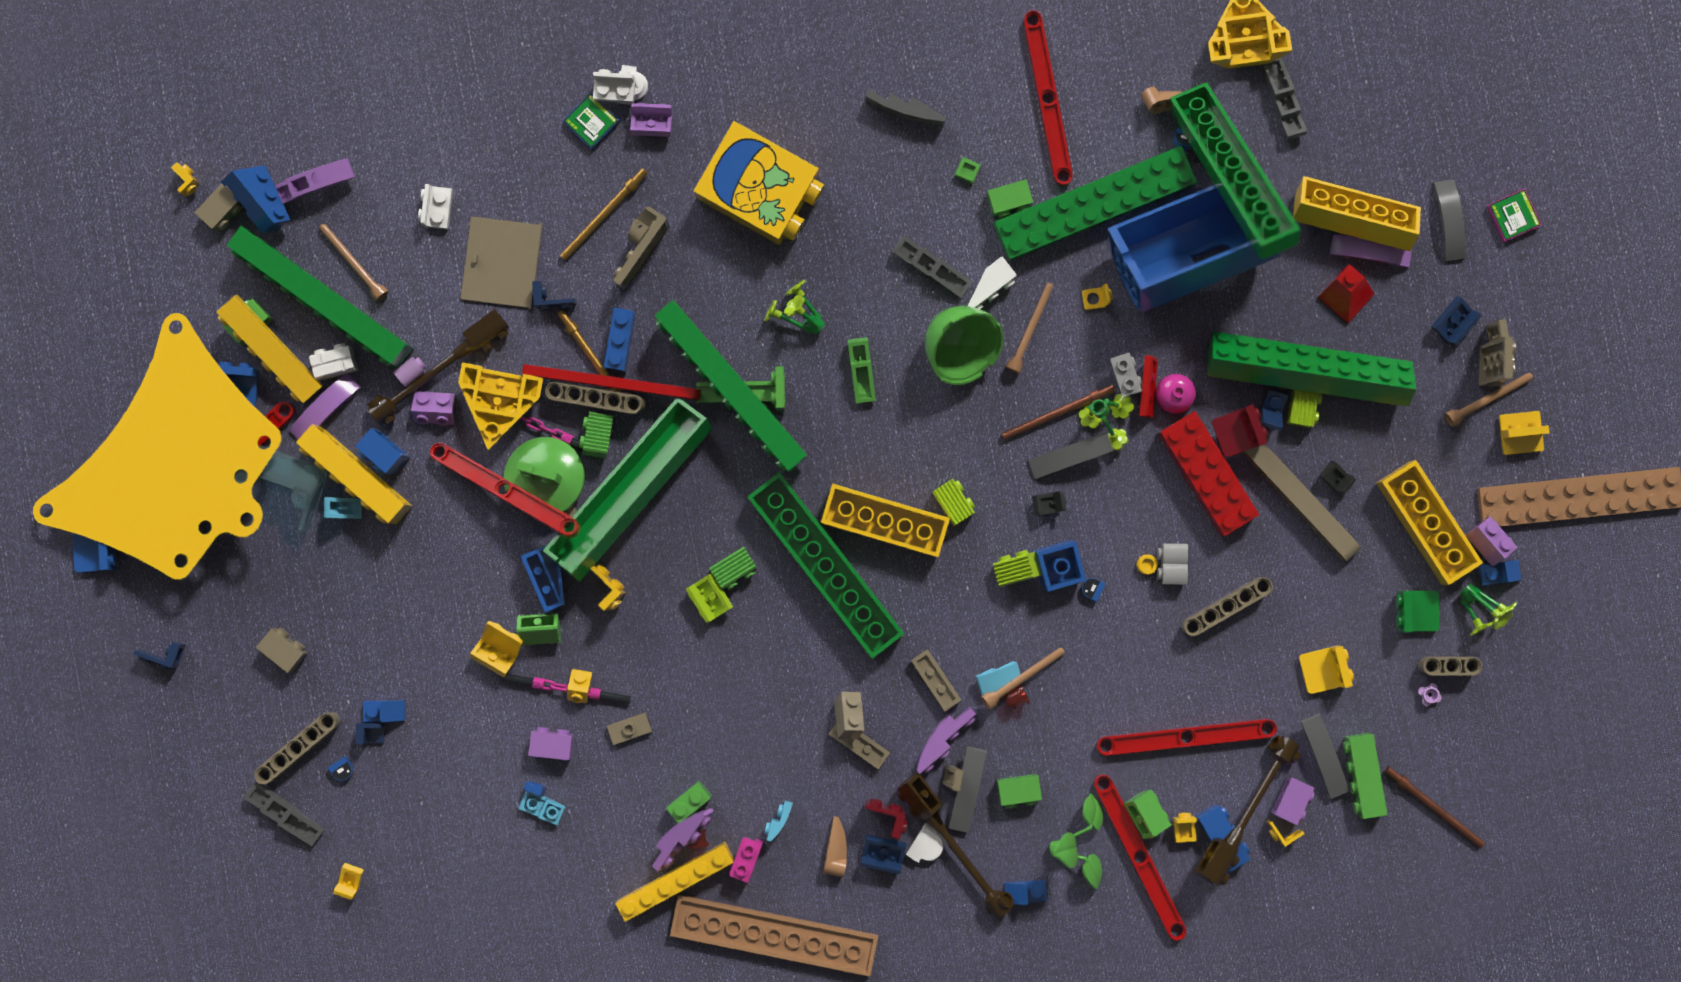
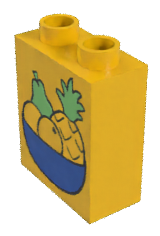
M733 121L693 192L696 199L780 245L784 237L794 241L805 219L797 214L804 202L814 206L825 184L817 181L819 168Z

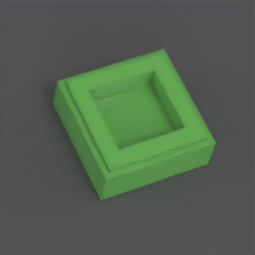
M962 157L954 177L973 184L981 165Z

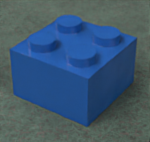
M373 428L355 446L359 450L358 455L366 461L373 462V468L385 475H395L410 458L381 431Z
M1067 540L1032 551L1036 554L1042 574L1039 576L1042 590L1049 592L1086 581L1076 541Z

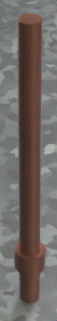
M1110 385L1101 390H1093L1083 398L1001 433L1005 441L1095 400H1101V398L1114 393L1115 389L1113 385Z
M1390 766L1384 770V773L1396 781L1395 784L1401 789H1406L1477 847L1482 848L1485 842L1412 785L1406 776L1400 775Z

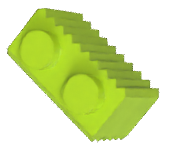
M1292 389L1286 424L1306 428L1314 427V424H1317L1319 419V412H1316L1317 404H1321L1322 394Z
M951 479L932 491V494L946 516L950 518L952 525L955 526L975 513L973 511L975 505L969 497L967 499L962 493L964 488L959 480L955 482L954 479Z
M1027 550L1017 552L1016 557L1011 558L1010 554L999 557V562L993 563L999 587L1042 575L1035 552L1028 553Z

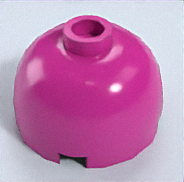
M1170 374L1162 378L1155 390V400L1158 406L1170 414H1180L1187 411L1193 405L1196 398V388L1193 382L1181 374Z

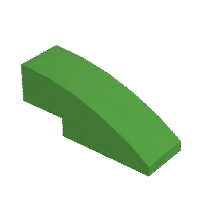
M868 338L848 339L856 403L876 401Z

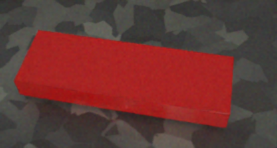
M1145 355L1140 416L1152 418L1158 358Z

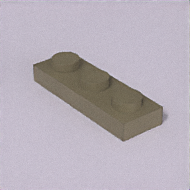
M928 649L911 660L944 711L961 701Z
M836 724L829 732L830 736L877 769L881 767L890 754L888 750L864 733L857 740L838 739Z

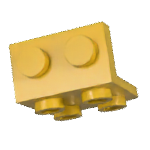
M594 565L591 569L612 589L599 606L604 611L615 610L622 603L620 599L626 594L623 591L625 587L617 579L612 580L608 576L610 572L603 565Z
M488 621L480 641L469 657L500 676L505 677L517 660L523 641L518 635L506 631L499 624Z
M1336 645L1299 656L1308 693L1314 694L1338 687L1347 688L1353 686L1354 675L1352 670L1348 668L1347 661H1349V655L1343 646Z

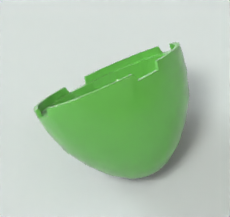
M970 306L948 308L937 314L927 328L925 352L929 365L934 373L945 383L963 385L973 382L982 377V372L990 365L996 363L1003 347V330L998 321L983 310Z

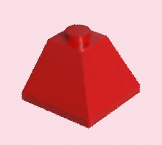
M1349 264L1337 274L1317 298L1348 324L1375 293L1365 277Z

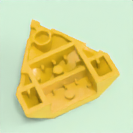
M1230 0L1216 30L1208 42L1211 63L1229 69L1271 63L1292 52L1289 31L1282 27L1258 0Z
M462 363L458 383L488 450L540 398L542 377L526 374L520 376L483 369L482 366Z

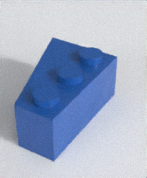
M266 165L231 171L220 181L224 187L227 185L232 191L236 202L240 201L247 210L245 213L261 233L279 230L290 220Z
M543 546L520 556L542 609L544 613L563 606L564 598L561 567L543 551L546 547Z

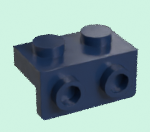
M1456 296L1431 327L1444 342L1457 345L1464 339L1468 331L1476 325L1482 315L1480 312L1472 310L1462 297Z
M866 835L861 866L871 870L886 871L890 874H901L907 843Z

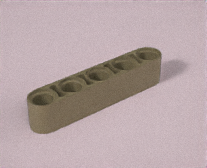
M561 381L551 382L545 388L546 396L555 401L631 414L643 411L646 406L645 399L637 394ZM555 385H557L560 388V394L558 396H555L553 393V387ZM574 389H577L580 392V396L578 399H575L572 396V392ZM594 392L599 394L600 399L597 403L592 400ZM613 395L619 398L617 406H614L611 402ZM632 399H636L639 402L637 410L631 407Z
M1258 577L1184 619L1181 623L1182 632L1189 636L1201 634L1268 595L1273 589L1272 582L1266 577ZM1260 581H1264L1266 584L1263 592H1260L1257 588V584ZM1242 591H1246L1249 595L1246 602L1240 600V593ZM1225 601H1229L1231 604V609L1228 612L1222 609ZM1208 611H1211L1214 615L1211 622L1205 620V614ZM1190 621L1196 624L1194 632H1189L1187 629Z
M328 712L319 716L258 767L254 774L255 780L259 784H268L275 781L339 727L341 722L339 715L335 712ZM327 716L333 719L331 727H328L325 723ZM312 729L317 732L316 740L310 738L309 733ZM295 743L301 745L302 750L300 753L295 752ZM280 756H283L286 760L284 767L278 763ZM264 769L270 773L268 780L263 777Z

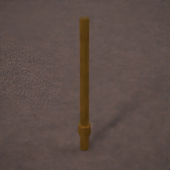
M642 168L632 179L629 178L625 183L626 186L573 240L560 256L566 261L631 191L634 192L639 187L638 184L648 173Z
M564 309L558 312L557 315L566 326L565 330L574 337L598 373L603 376H610L578 331L579 327L575 321H571ZM609 388L610 390L620 391V392H621L620 389Z

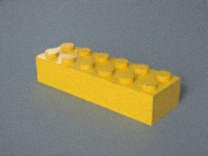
M1303 176L1295 193L1293 219L1294 221L1411 251L1420 232L1421 207Z
M312 424L297 440L296 443L300 446L299 450L304 455L314 458V463L320 469L329 471L331 473L329 476L338 484L342 483L345 485V491L351 496L360 498L362 506L368 510L375 511L377 513L375 515L376 518L382 523L397 524L411 509L412 505L323 427Z
M1417 460L1407 462L1376 482L1441 585H1450L1483 563Z
M832 484L821 523L930 556L939 557L950 518Z

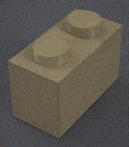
M221 183L194 213L211 229L219 232L228 226L229 220L233 216L238 215L242 211L243 205L240 201L236 202L232 191Z
M271 628L256 648L287 673L293 672L308 652L304 650L305 646L297 640H291L288 637L289 633L284 629Z
M841 692L834 700L837 738L857 740L864 732L861 692Z

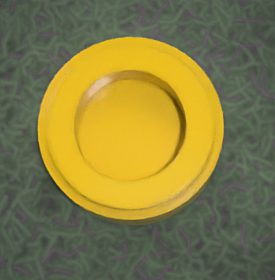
M1142 555L1136 564L1138 571L1144 575L1154 573L1158 567L1157 560L1152 555Z

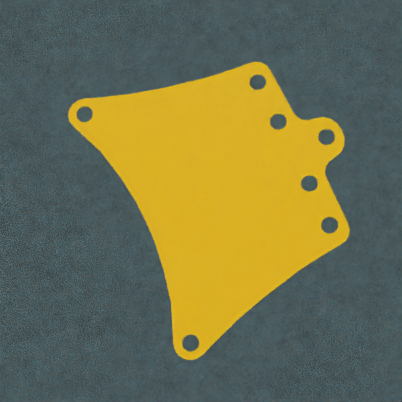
M173 313L164 320L155 353L147 373L129 408L116 427L77 471L35 503L33 515L36 521L42 525L76 533L104 543L142 560L173 579H182L191 572L219 534L229 532L239 537H247L258 529L263 513L262 508L252 496V487L279 447L281 434L278 428L262 415L227 377L207 351L188 319L180 313ZM178 320L182 323L180 333L173 334L170 332L169 325L172 321ZM261 436H268L270 438L271 445L268 449L263 450L258 447V439ZM243 469L247 472L248 478L244 483L235 481L234 475L237 470ZM50 504L53 507V513L50 517L45 518L40 514L42 505ZM246 512L251 513L254 518L253 523L248 527L243 526L240 522L241 515ZM204 520L209 521L212 525V529L208 534H201L198 529L199 524ZM178 554H185L188 558V563L183 568L175 565L174 560Z

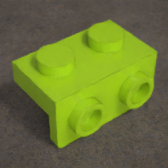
M712 573L686 588L690 600L694 602L700 616L706 623L733 608V605Z

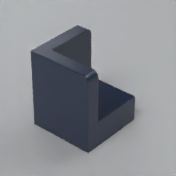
M356 723L355 744L384 743L385 723Z

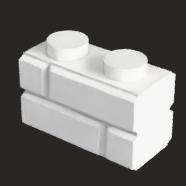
M345 343L335 345L334 349L326 351V349L314 351L315 355L309 356L314 378L318 381L358 371L353 348L349 345L346 346Z

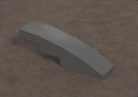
M1282 57L1271 63L1262 64L1270 95L1286 139L1290 140L1306 135L1307 129L1300 115L1301 108L1294 94L1295 88Z
M870 89L865 95V101L896 116L920 123L941 126L946 122V117L913 97L909 103H906L890 93L887 100Z
M905 235L901 236L891 251L920 273L959 298H962L972 283L971 280L942 259H938L925 248L918 246Z
M1105 432L1028 460L1034 479L1112 452L1113 448L1108 434Z
M1316 714L1301 720L1310 753L1315 760L1319 775L1323 779L1327 795L1332 799L1349 792L1344 773L1321 715Z
M969 746L966 748L961 768L963 770L960 791H956L949 829L969 832L987 750Z
M256 780L243 796V799L258 807L260 812L276 821L278 826L310 846H313L324 831V828L265 785L259 784Z

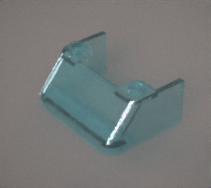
M258 445L260 449H268L267 447ZM275 451L259 475V478L293 489L291 495L292 504L304 510L298 529L304 530L312 525L326 481L325 469H320L316 464ZM243 469L237 470L234 475L235 481L244 483L248 478L247 472Z

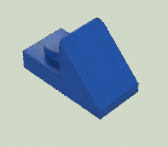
M1519 560L1499 562L1494 566L1490 564L1478 566L1480 585L1521 580Z
M405 700L363 701V722L405 721Z
M1045 880L1004 882L1005 892H1009L1012 895L1014 904L1028 905L1030 902L1047 901Z

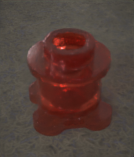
M1021 684L1004 696L1008 706H1013L1015 709H1017L1016 706L1024 702L1027 705L1030 704Z
M702 828L700 831L701 837L696 843L688 845L689 849L710 846V842L706 840L705 832L707 829Z

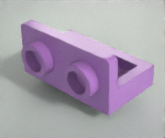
M631 104V135L671 137L673 118L671 105Z
M415 391L411 408L413 421L419 424L453 425V413L456 402L455 393Z

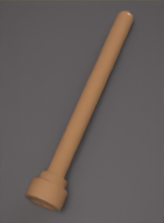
M321 224L319 226L321 232L368 285L373 299L376 302L384 299L389 293L384 285L377 284L326 224Z
M1052 283L1045 285L1016 354L1011 360H1008L1005 366L1009 371L1020 374L1023 368V355L1052 292Z
M1526 373L1460 410L1452 409L1446 412L1444 416L1447 423L1451 427H1455L1461 423L1464 416L1533 379V375Z
M1058 648L997 691L987 692L982 695L981 700L989 710L997 706L1001 697L1064 655V649Z

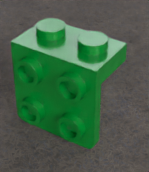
M1397 591L1396 606L1398 607V616L1396 617V626L1399 632L1439 630V593L1437 591Z

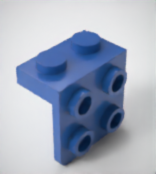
M219 362V367L256 408L259 370L252 368V364L239 363V367L232 366L230 362Z
M73 533L74 570L76 572L116 570L117 556L115 548Z

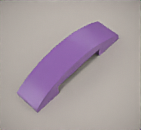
M1332 235L1329 255L1354 257L1388 263V265L1409 268L1412 249L1411 251H1406L1347 235Z
M346 373L326 389L303 412L289 431L299 439L312 424L321 426L345 401L348 402L361 387Z

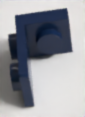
M532 281L534 306L540 308V311H550L552 307L560 306V309H571L572 305H577L574 298L544 301V298H547V287L543 286L541 281Z
M1268 387L1261 406L1262 426H1265V428L1273 431H1282V411L1289 396L1287 391Z
M179 641L172 642L166 649V658L144 650H135L134 655L139 656V660L151 663L153 661L158 663V667L170 670V668L178 667L186 644Z

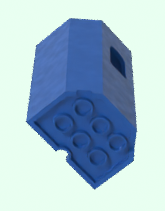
M1215 185L1108 228L1110 252L1118 268L1119 278L1135 308L1140 309L1142 312L1279 257V253L1262 260L1259 258ZM1219 246H1226L1231 249L1196 264L1192 260V257Z

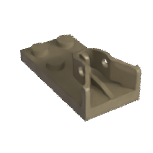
M646 207L633 221L627 238L636 244L637 247L634 251L630 250L625 258L626 263L624 266L618 267L613 275L615 277L613 281L623 291L670 226L667 218L651 207Z
M1503 337L1479 346L1478 386L1502 387L1506 380L1513 379L1516 371L1514 363L1516 344L1513 342V337Z

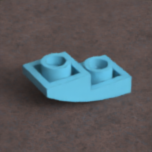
M1012 661L998 669L991 668L975 676L981 695L997 691L1019 676L1020 671L1017 662Z
M525 791L518 808L538 816L539 819L558 825L565 806L543 795L539 796Z
M785 800L784 805L780 804L777 814L781 819L772 818L771 823L767 822L764 832L765 835H768L767 841H772L781 831L788 819L793 802Z

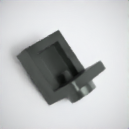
M1332 460L1319 475L1333 490L1342 494H1346L1356 481L1354 476L1348 474Z
M1063 491L1032 496L1035 516L1066 511V499Z

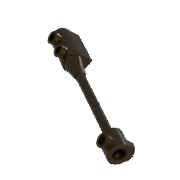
M496 308L462 332L466 339L452 351V354L391 399L387 397L382 398L378 395L367 404L369 413L379 425L383 422L385 425H388L396 419L394 414L397 413L396 405L457 359L464 358L479 350H482L484 353L493 346L491 342L494 339L498 338L500 341L509 334L507 331L510 328Z
M1276 736L1272 739L1269 749L1273 751L1271 755L1275 761L1237 826L1224 839L1213 838L1196 867L1195 874L1217 887L1228 882L1230 876L1226 872L1230 866L1234 868L1240 861L1237 854L1244 829L1281 765L1290 764V762L1295 763L1300 758V753L1297 751L1299 745L1284 736Z
M917 772L896 788L898 790V798L901 801H906L911 807V815L919 817L921 821L925 822L937 834H940L986 894L984 903L986 904L985 909L987 913L994 914L998 919L1009 912L1014 904L1012 895L1009 892L992 890L951 837L937 811L943 803L922 776Z

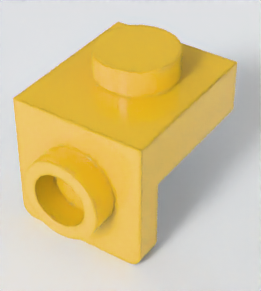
M176 162L171 168L185 181L177 191L186 197L196 191L197 185L200 182L192 175L194 171L186 164L182 166Z
M572 669L567 688V700L574 703H587L592 672Z
M1179 813L1178 817H1173L1176 843L1196 841L1195 822H1197V819L1191 816V813Z
M344 863L338 884L333 893L342 898L352 900L360 888L364 869Z

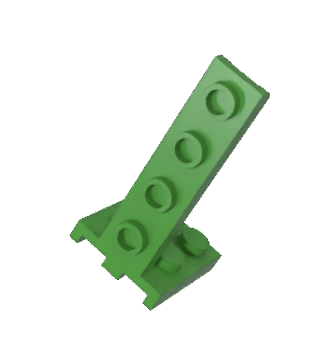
M784 366L775 367V372H771L772 381H744L761 402H772V405L776 406L777 412H785ZM710 382L696 383V389L701 390L700 400H696V403H723L722 399L724 397L721 394L717 396L708 385Z

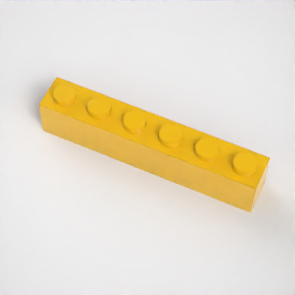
M238 295L232 297L217 311L219 314L217 318L225 326L229 325L234 330L232 334L240 342L243 340L248 345L247 350L254 357L258 355L261 358L263 367L269 372L272 370L277 375L275 379L283 387L286 385L291 390L290 395L297 402L301 400L304 403L323 386Z
M724 841L618 899L615 904L624 921H627L732 864L735 859Z

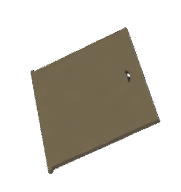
M471 216L461 300L529 308L528 310H532V281L536 279L543 223L538 225Z

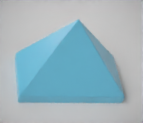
M324 497V518L362 519V505L360 504L362 500L360 498Z

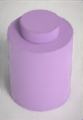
M412 356L393 373L405 387H408L425 373L423 368L426 365L419 357L415 359Z

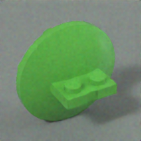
M539 437L523 443L512 453L505 466L504 479L564 513L579 499L584 487L585 471L581 458L570 445L556 438ZM504 485L507 493L509 491V486Z

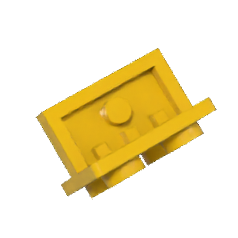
M1539 411L1499 415L1504 455L1544 451L1543 435L1550 432L1549 425H1541Z

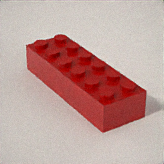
M1196 411L1191 412L1157 433L1220 536L1228 535L1260 515Z

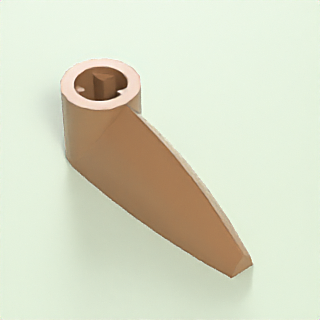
M1149 87L1142 92L1141 99L1150 113L1157 114L1171 110L1170 97L1182 92H1158L1156 87Z
M833 816L823 874L843 878L847 861L846 837L839 817Z

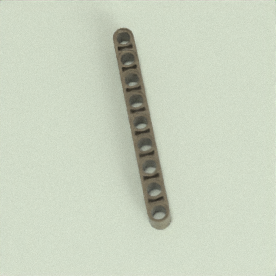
M1266 444L1241 452L1341 560L1347 562L1361 549L1356 540Z

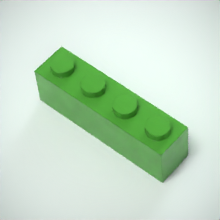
M1362 733L1344 736L1343 749L1345 754L1348 755L1349 762H1346V767L1352 778L1350 790L1355 795L1356 802L1353 803L1355 814H1358V817L1362 819L1388 815L1374 734Z

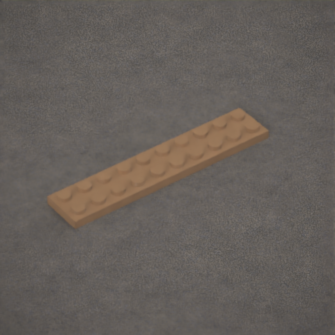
M1680 467L1477 488L1480 518L1482 522L1491 516L1499 526L1680 508Z
M678 895L670 936L865 976L871 975L878 940L877 934L684 895Z

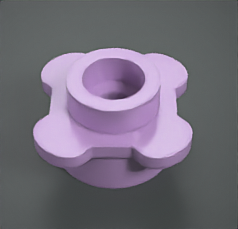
M1431 683L1428 687H1420L1418 689V694L1421 695L1424 706L1441 701L1442 697L1437 689L1438 686L1434 683Z

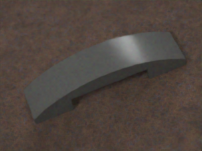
M1454 180L1433 182L1435 202H1438L1444 239L1442 241L1444 262L1465 259L1464 219Z

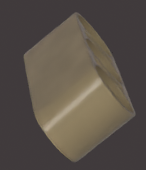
M1426 656L1419 660L1418 669L1421 673L1432 676H1468L1479 674L1482 670V662L1478 658L1468 656ZM1451 660L1454 666L1451 671H1448L1446 665ZM1471 660L1474 667L1471 671H1468L1467 663ZM1428 661H1432L1433 663V669L1431 671H1428L1426 669V664Z

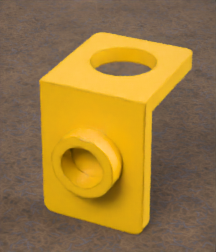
M1108 284L1081 292L1085 310L1108 307L1113 300L1112 291L1108 289ZM1090 293L1098 295L1099 301L1097 304L1092 305L1087 301V296Z
M1270 820L1266 821L1271 829L1269 831L1271 837L1275 842L1279 841L1285 847L1304 835V832L1298 829L1283 839L1274 823Z

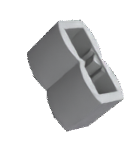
M1161 544V548L1157 549V559L1161 560V568L1157 569V580H1160L1161 585H1187L1188 544Z

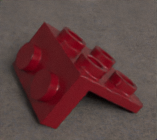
M1254 405L1212 420L1214 432L1225 457H1230L1268 443L1266 440L1268 439V433L1265 427L1261 426L1259 421L1261 415L1258 408H1254Z
M871 798L870 801L866 800V809L895 816L891 837L900 839L901 834L905 835L907 820H905L906 813L905 810H902V806L890 803V806L883 805V801Z

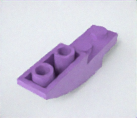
M345 158L285 179L286 181L276 184L275 187L284 205L355 178L349 159Z
M970 707L955 720L948 714L933 730L918 760L916 770L919 774L921 772L927 773L934 767L933 762L936 759L942 760L947 756L950 745L946 740L948 738L950 741L960 733L958 729L963 725L965 727L969 726L975 720L973 716L976 713Z
M710 808L698 812L670 829L656 845L662 852L652 867L656 871L669 868L675 860L673 857L676 853L678 854L686 845L694 844L701 837L700 831L702 828H706L711 822L710 816L714 810Z

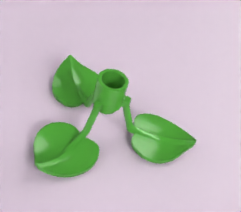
M1089 793L1083 805V816L1088 827L1074 834L1070 832L1065 833L1060 840L1052 841L1050 843V852L1053 857L1059 859L1068 868H1074L1078 859L1085 862L1083 874L1086 881L1093 889H1098L1102 879L1101 861L1095 854H1090L1088 858L1078 855L1075 837L1090 831L1092 827L1095 830H1099L1102 826V807L1098 799Z

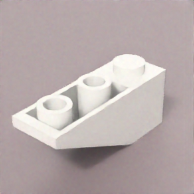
M1000 257L986 268L968 306L981 309L983 308V302L987 299L991 302L999 295L998 291L1003 287L1008 289L1015 283L1014 279L1017 275L1003 257Z

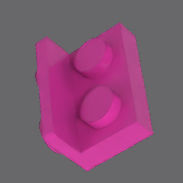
M746 837L742 838L729 874L731 877L749 882L763 844L762 840L756 838L754 841Z

